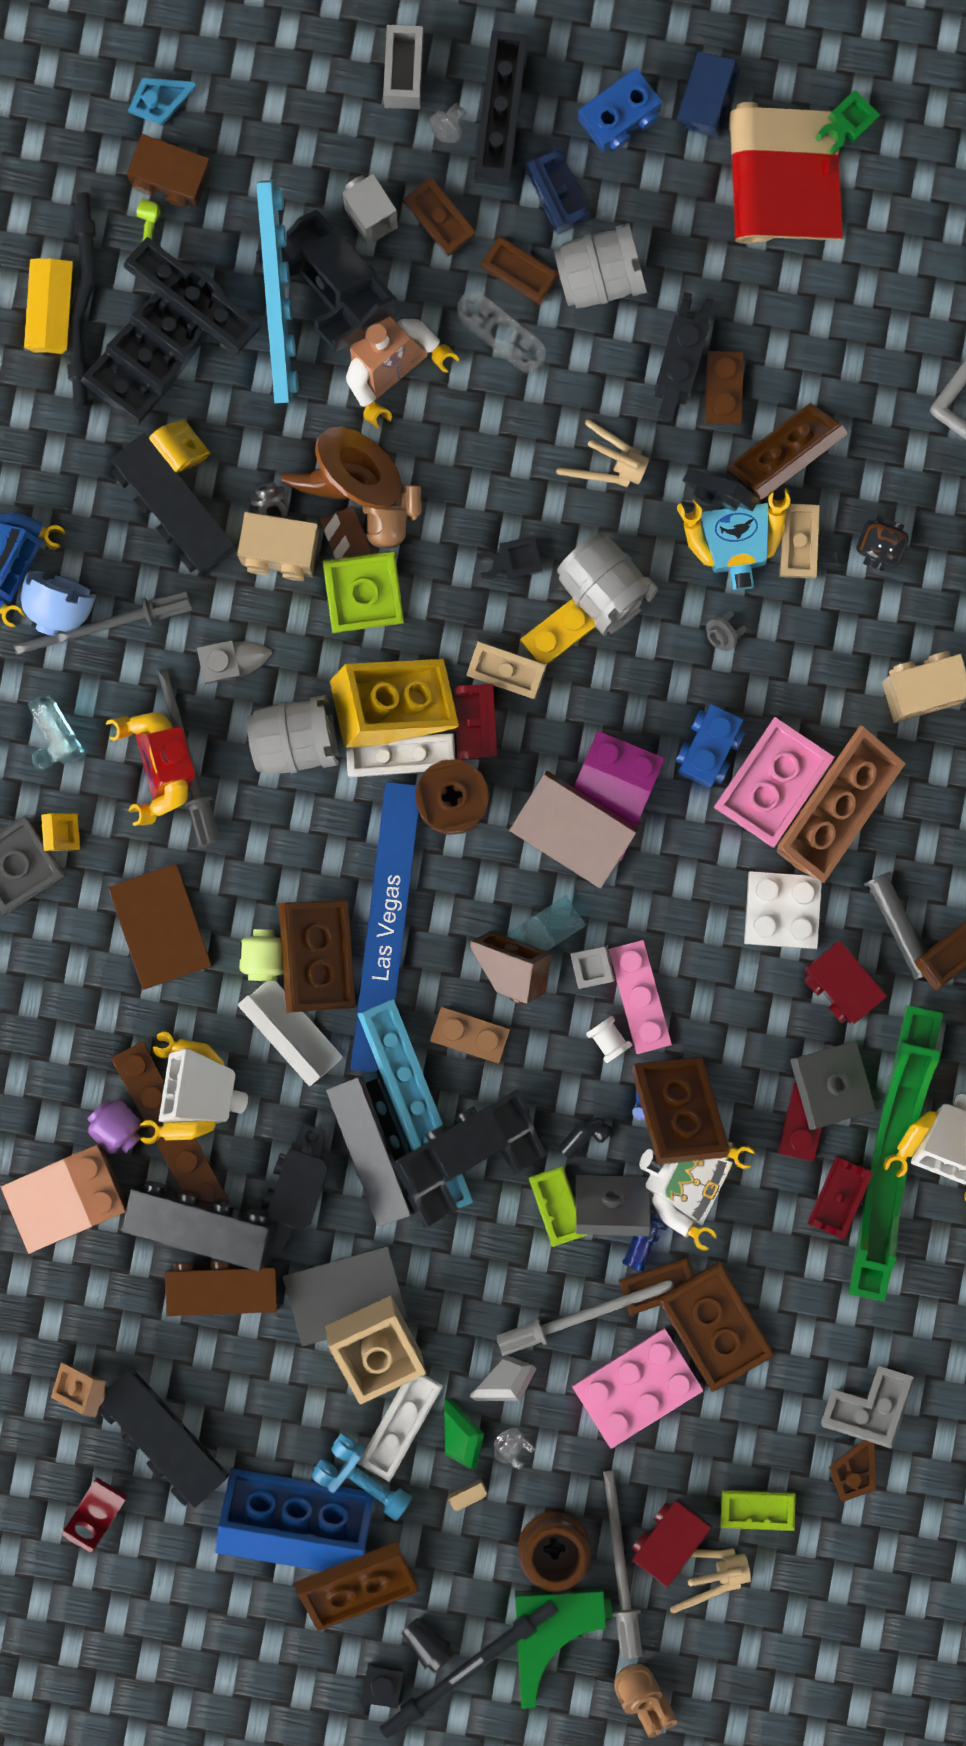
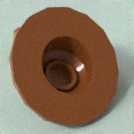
M345 427L327 428L317 438L315 454L320 466L319 469L312 471L311 474L284 472L281 477L283 483L302 493L333 499H351L360 505L374 509L389 508L400 498L402 490L398 469L389 455L370 438L358 431Z

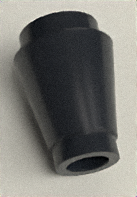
M418 1618L414 1619L401 1633L406 1638V1641L424 1669L429 1668L434 1674L455 1654L449 1647L451 1645L449 1641L423 1622L421 1623Z

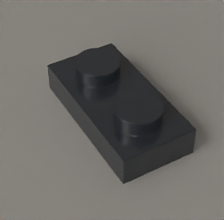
M688 468L682 480L694 489L692 495L697 499L709 504L712 503L713 499L717 500L718 504L732 511H737L738 507L753 511L759 500L757 496L738 482Z

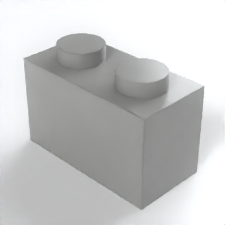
M387 25L383 92L384 108L420 109L423 26Z
M374 174L367 178L363 175L358 176L345 186L346 191L342 193L345 212L367 246L398 228L397 211Z

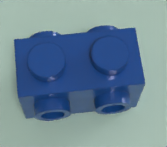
M635 68L580 108L577 120L602 153L610 148L616 151L631 139L629 134L638 127L645 130L659 119L658 113L661 110L662 101L639 70Z
M712 704L706 712L699 710L691 727L692 730L696 731L691 745L684 742L675 762L681 764L677 773L709 789L714 781L721 783L730 766V763L724 760L730 748L737 751L746 732L740 729L743 719Z

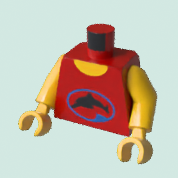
M160 712L131 717V719L128 716L110 719L106 722V725L113 723L117 728V735L109 737L110 740L116 741L130 737L133 733L136 734L153 800L151 803L133 804L129 807V812H139V819L133 823L134 826L151 825L156 821L157 816H162L182 806L188 799V792L195 775L183 729L181 726H172L167 716Z

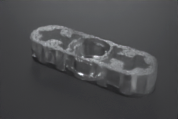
M469 292L461 297L458 303V317L465 326L521 371L531 373L542 367L546 352L541 341L483 294ZM477 302L481 303L480 312L487 318L490 312L495 314L488 321L485 330L480 328L483 325V319L478 315L466 316L467 307L465 305L467 303L475 305ZM498 323L509 325L512 330L511 337L504 342L496 341L491 335V329L494 325ZM518 335L523 337L519 343L526 350H530L532 347L537 349L535 356L538 360L536 362L531 359L526 363L523 362V353L516 346L512 353L507 350L514 345Z

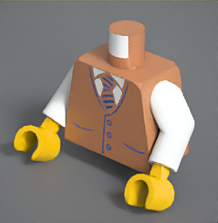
M390 316L377 324L371 325L366 330L365 338L355 342L350 348L352 361L346 375V380L362 407H366L363 414L364 419L377 429H380L376 422L379 414L388 421H391L392 415L389 410L374 400L378 399L424 360L428 353L432 352L433 362L443 372H448L442 364L446 357L451 356L459 362V358L447 345H439L440 340L418 319H401L397 322Z

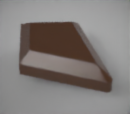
M862 1439L829 1466L841 1502L876 1490L875 1443Z

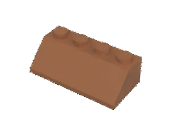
M860 725L778 844L777 853L796 869L825 883L903 769L905 763L870 731Z

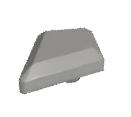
M505 1355L470 1394V1397L475 1401H520L537 1368Z

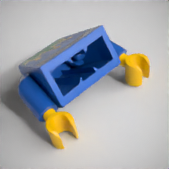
M18 512L0 514V614L2 615L3 622L10 627H16V625L7 620V612L15 609L23 616L24 612L16 605L7 606L4 603V599L11 602L42 543L38 536L44 538V543L48 548L59 549L61 545L51 542L48 535L51 532L65 535L63 528L58 525L45 528L42 522Z

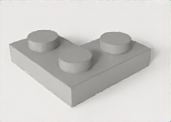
M878 1366L867 1400L832 1389L821 1421L822 1427L892 1449L914 1383V1377Z

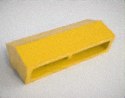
M51 258L30 259L24 348L32 352L63 354L67 350L73 261Z

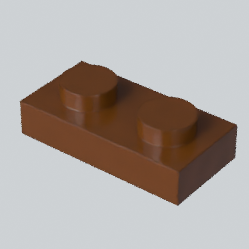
M432 177L428 178L403 198V203L447 258L476 236V232Z
M707 351L705 425L741 426L743 352Z

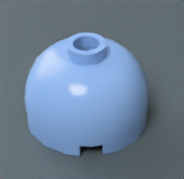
M29 571L26 574L20 598L22 608L27 617L37 623L36 630L47 635L56 636L58 631L74 630L87 620L96 598L95 594L89 595L90 589L55 575L54 579L44 580L42 579L44 572Z

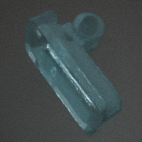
M40 695L28 703L32 715L48 742H50L44 749H39L33 753L32 762L36 768H50L59 760L64 765L72 764L85 756L83 748L57 704L49 695Z

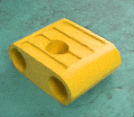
M184 419L160 427L149 437L150 441L176 473L200 464L210 455V451Z

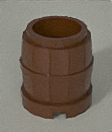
M458 759L442 760L429 766L420 777L415 790L416 806L422 820L434 831L445 835L463 834L475 828L484 818L488 806V786L482 774L471 764ZM453 786L455 791H462L463 797L458 799L457 806L451 807L449 802L442 801L441 796L446 794V787Z
M549 1510L539 1513L525 1525L519 1535L518 1557L522 1571L532 1583L543 1589L561 1591L574 1586L584 1577L591 1564L592 1548L587 1530L578 1519L572 1517L567 1512ZM550 1538H557L558 1544L565 1545V1550L559 1552V1557L552 1558L549 1552H544L543 1550L544 1546L550 1544Z

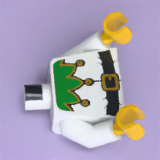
M728 1142L730 1153L726 1158L660 1165L657 1164L654 1151L651 1149L646 1150L640 1159L639 1165L642 1170L650 1173L646 1182V1188L654 1194L652 1202L662 1221L683 1236L688 1237L690 1235L693 1237L695 1245L699 1249L709 1250V1248L699 1242V1235L701 1233H709L715 1239L717 1236L710 1228L699 1229L696 1227V1223L703 1225L733 1164L727 1159H734L736 1165L742 1169L751 1167L749 1164L740 1162L738 1158L741 1151L756 1154L750 1146H741L737 1149L733 1147L731 1142Z

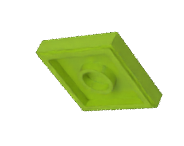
M394 551L322 560L332 633L404 623Z

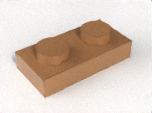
M441 1007L430 1042L499 1064L510 1029Z
M61 1362L51 1398L82 1415L96 1417L98 1408L104 1401L106 1381L75 1365Z

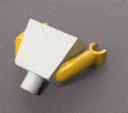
M167 1032L157 1034V1040L169 1043V1046L164 1049L153 1047V1052L157 1057H169L159 1114V1121L165 1123L163 1126H158L150 1120L142 1122L140 1127L151 1126L155 1128L154 1136L151 1138H140L142 1142L154 1144L160 1137H164L165 1140H192L212 1132L216 1124L226 1122L230 1111L239 1114L245 1111L248 1095L244 1092L233 1090L235 1072L225 1066L224 1061L208 1044L179 1039L176 1042Z
M957 1095L953 1106L943 1104L936 1112L929 1111L914 1122L897 1146L899 1152L891 1154L885 1159L884 1169L887 1170L892 1161L900 1160L901 1169L897 1172L896 1176H903L908 1169L906 1159L909 1156L912 1157L911 1164L966 1185V1095Z

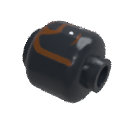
M879 515L876 520H868L864 525L856 546L857 552L865 557L863 564L880 571L884 570L885 565H898L909 539L908 534L903 531L904 525Z

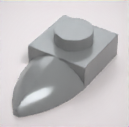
M231 640L197 648L204 684L250 674L260 668L272 655V650L267 647L246 641L233 642Z

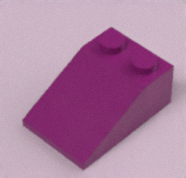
M597 731L574 788L632 825L637 826L665 758ZM625 852L623 853L619 861H622Z

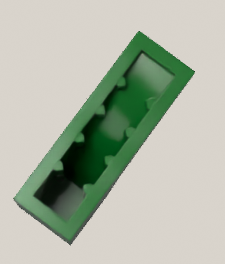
M602 1586L568 1588L561 1591H515L516 1619L524 1613L527 1615L531 1614L550 1599L559 1609V1612L537 1627L538 1631L527 1640L521 1639L518 1641L521 1709L536 1708L537 1689L542 1673L550 1659L562 1646L582 1634L606 1629L605 1619L612 1618L611 1596H604Z

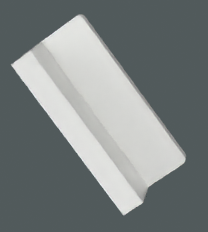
M266 981L251 995H247L237 1004L309 1087L314 1085L342 1060V1055L304 1012L286 1013L285 991L276 981Z

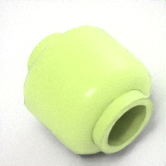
M253 929V937H245L241 940L239 968L242 973L248 975V980L277 981V976L283 974L281 938L275 937V930Z

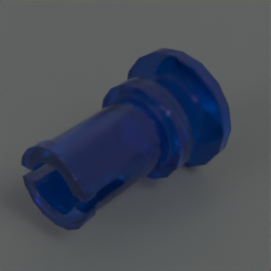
M650 1215V1236H633L622 1263L632 1269L644 1271L653 1244L660 1239L658 1235L659 1229L667 1230L668 1225L659 1218Z

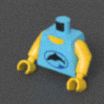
M785 488V497L781 500L773 499L774 492L768 495L769 510L768 503L756 504L753 511L738 507L737 511L721 509L702 512L697 500L693 499L694 510L690 513H685L682 504H678L677 510L685 521L684 529L688 547L704 565L712 566L714 573L730 571L733 591L754 588L752 568L764 566L767 559L775 555L785 531L786 509L790 504L789 490Z

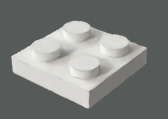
M750 871L748 874L744 944L817 949L822 882L807 875Z

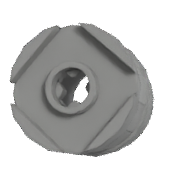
M629 223L615 226L616 230L592 235L591 233L586 234L584 237L561 244V249L554 251L568 306L575 305L576 308H583L597 304L603 305L629 294L636 296L647 293Z
M595 534L582 542L563 560L557 569V573L560 575L559 580L572 596L573 602L594 620V626L603 636H606L608 631L612 634L626 625L642 611L639 607L642 604L643 598L645 597L650 602L658 591V587L649 577L642 575L632 562L630 555L624 553L608 536L603 537L601 534Z
M326 695L311 697L310 701L278 703V705L255 710L253 715L247 716L249 746L257 772L263 771L265 775L288 772L292 774L320 765L322 768L339 765V761L332 756L339 753L333 715L325 714L324 706L330 705Z

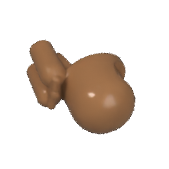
M402 485L400 498L397 500L396 505H391L389 508L374 509L362 506L363 513L367 514L368 533H366V537L372 545L379 548H393L402 543L406 536V517L410 521H415L422 512L421 486Z
M631 1664L618 1672L614 1681V1688L625 1713L638 1714L649 1738L660 1735L662 1733L661 1728L669 1729L677 1724V1719L668 1699L662 1696L661 1689L648 1667L643 1664Z

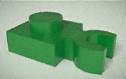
M854 90L828 116V119L833 124L824 125L815 139L820 141L825 135L832 136L835 144L828 152L831 155L835 154L843 146L845 136L853 143L879 118L880 114Z

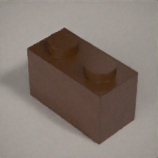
M141 134L126 174L130 183L133 184L132 187L143 194L153 195L154 192L167 196L166 200L178 207L186 208L187 204L197 207L212 166L210 159Z

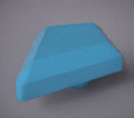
M142 78L128 112L162 126L196 89V83Z

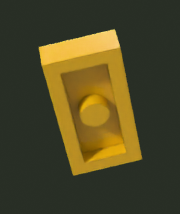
M572 598L523 636L520 642L535 661L548 665L595 628L594 620L581 607H578Z

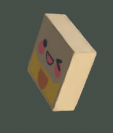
M479 1479L449 1494L448 1500L453 1510L459 1511L486 1497L487 1489L482 1479Z

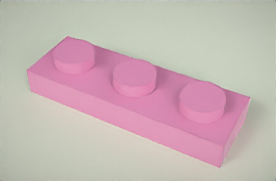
M644 940L609 949L636 1054L672 1045Z

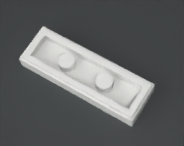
M454 733L424 735L379 746L346 748L348 778L424 773L429 766L437 762L455 759Z
M423 1375L401 1385L358 1465L390 1482L440 1393L443 1384L427 1375Z

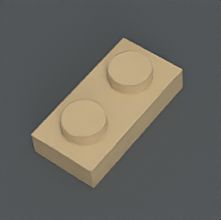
M789 504L787 507L785 531L781 540L779 577L810 579L817 577L820 505Z
M478 641L466 676L489 684L493 683L494 686L536 699L547 664Z

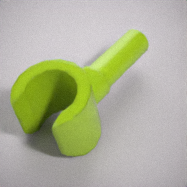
M144 198L139 203L136 216L146 220L143 240L146 237L152 240L154 225L161 211L156 203Z

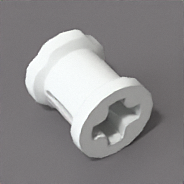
M610 1016L586 1033L588 1038L595 1040L604 1053L605 1057L603 1060L606 1064L633 1046L630 1041H625L613 1024L615 1021L613 1016Z

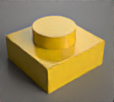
M50 813L41 815L44 851L80 850L78 814Z

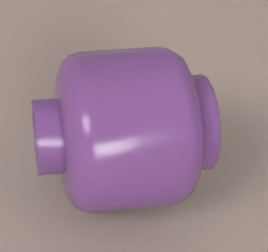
M107 1099L87 1119L91 1123L88 1127V1134L109 1154L115 1153L119 1149L127 1153L141 1138L137 1132L141 1128L140 1124L142 1121L122 1100H116L111 1103Z

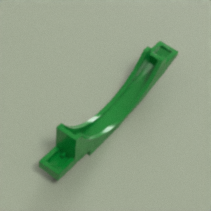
M910 1005L905 1006L891 1075L888 1077L870 1166V1171L873 1174L865 1192L848 1294L883 1302L886 1299L891 1271L895 1267L897 1257L898 1228L907 1172L903 1176L897 1177L896 1174L901 1169V1161H892L887 1170L884 1169V1161L889 1155L899 1152L897 1146L909 1127L920 1118L924 1100L940 1058L941 1051L936 1049L943 1016L942 1012ZM908 1156V1158L906 1159L907 1166L909 1165V1161H910V1157H909V1156Z

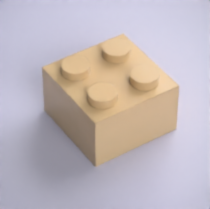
M245 512L237 556L242 566L247 567V572L268 575L269 570L283 573V578L304 581L305 576L313 577L320 538L318 526L315 523Z
M945 651L929 656L927 660L923 661L924 665L916 667L915 662L910 661L894 666L893 670L889 671L890 675L882 681V685L894 723L966 702V670L961 654L951 657L950 652Z
M388 1296L325 1326L328 1347L360 1405L426 1374L422 1352L392 1296Z

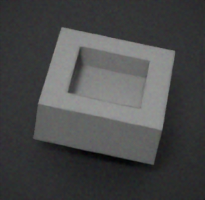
M608 945L576 951L570 954L578 989L610 983L616 980Z

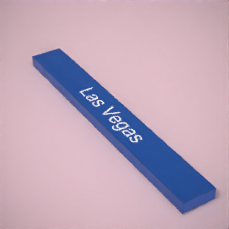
M385 782L357 1013L388 1000L394 999L396 1002L419 812L416 806V785ZM357 1014L350 1070L374 1072L379 1070Z

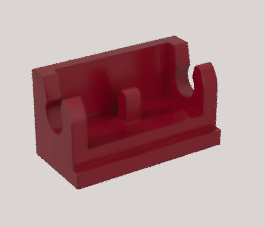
M493 683L457 686V688L453 689L454 706L459 726L456 728L457 759L461 761L497 759Z
M835 1157L807 1224L844 1240L873 1172Z

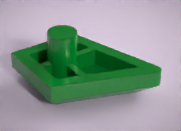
M452 1399L445 1400V1455L470 1469L476 1468L484 1433Z

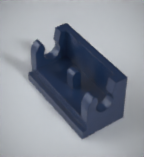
M701 51L697 52L677 116L678 122L685 124V129L719 139L740 73L736 60Z
M559 150L527 162L526 172L556 235L592 219V214L588 210L566 164L565 158Z

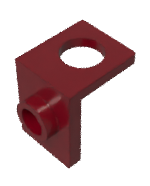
M96 1477L61 1535L88 1552L93 1553L126 1500L127 1495ZM84 1526L92 1532L93 1538L87 1539L80 1536L76 1532L75 1527Z

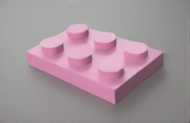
M774 717L713 808L774 848L835 757Z
M662 1328L572 1385L610 1449L703 1392V1389L665 1328Z

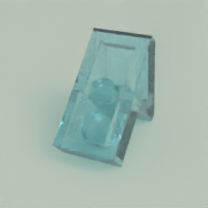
M565 895L537 915L531 917L506 935V937L547 952L586 926V924Z

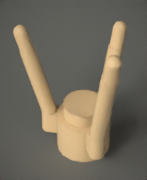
M586 420L585 425L622 450L619 453L593 440L588 442L589 447L617 460L613 471L618 472L619 475L558 468L556 470L559 475L617 483L628 488L630 482L640 484L650 458L641 455V450L629 446L593 421Z
M734 1548L726 1550L697 1549L692 1557L718 1558L723 1561L716 1562V1573L689 1579L688 1585L695 1586L718 1580L722 1585L670 1607V1612H679L727 1591L741 1589V1584L751 1582L746 1554L735 1555Z

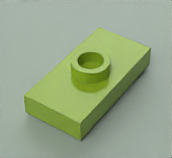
M560 1166L529 1177L552 1247L586 1236L587 1234H576V1202L564 1167Z
M722 1489L720 1527L794 1531L795 1492Z

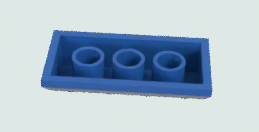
M231 1468L218 1525L215 1553L324 1571L364 1555L374 1495L372 1496L368 1491L338 1487L333 1494L328 1490V1487H324L316 1482Z

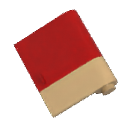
M744 102L737 104L736 109L729 113L736 242L755 244L769 241L772 238L842 239L839 151L832 155L828 152L835 144L832 136L825 135L820 141L815 139L824 125L833 124L828 119L832 111L759 108L755 102Z

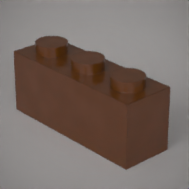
M214 1261L210 1262V1268L196 1269L195 1262L174 1263V1270H167L165 1272L166 1316L272 1313L279 1310L277 1266L267 1265L260 1271L246 1267L232 1268V1263Z

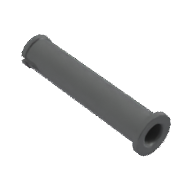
M890 871L864 883V886H869L913 974V978L916 980L924 975L913 961L925 953V950L888 877L891 875Z

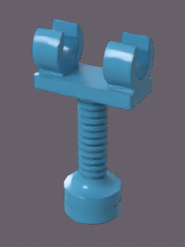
M340 1434L333 1443L335 1445L331 1450L338 1458L346 1462L337 1471L330 1462L320 1460L311 1474L312 1478L318 1484L328 1487V1490L333 1494L345 1478H350V1481L353 1480V1483L368 1491L369 1494L371 1493L372 1496L374 1495L375 1498L377 1497L378 1500L380 1499V1502L383 1501L385 1506L383 1513L396 1521L407 1508L412 1496L401 1488L394 1492L389 1491V1489L377 1483L378 1481L357 1468L355 1465L361 1459L365 1447L361 1444L357 1445L350 1436Z

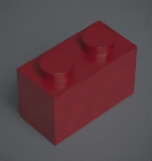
M841 941L835 942L803 969L808 975L804 979L806 984L817 996L821 993L826 996L832 1003L827 1007L828 1010L841 1024L847 1021L849 1025H854L887 997Z
M675 1500L672 1505L666 1502L654 1518L659 1524L650 1535L644 1532L632 1548L637 1553L632 1561L666 1587L673 1583L713 1528L711 1524L679 1500Z

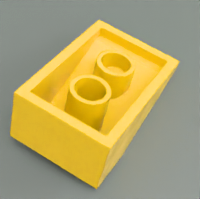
M444 659L345 664L330 680L344 748L379 746L451 730L459 726Z

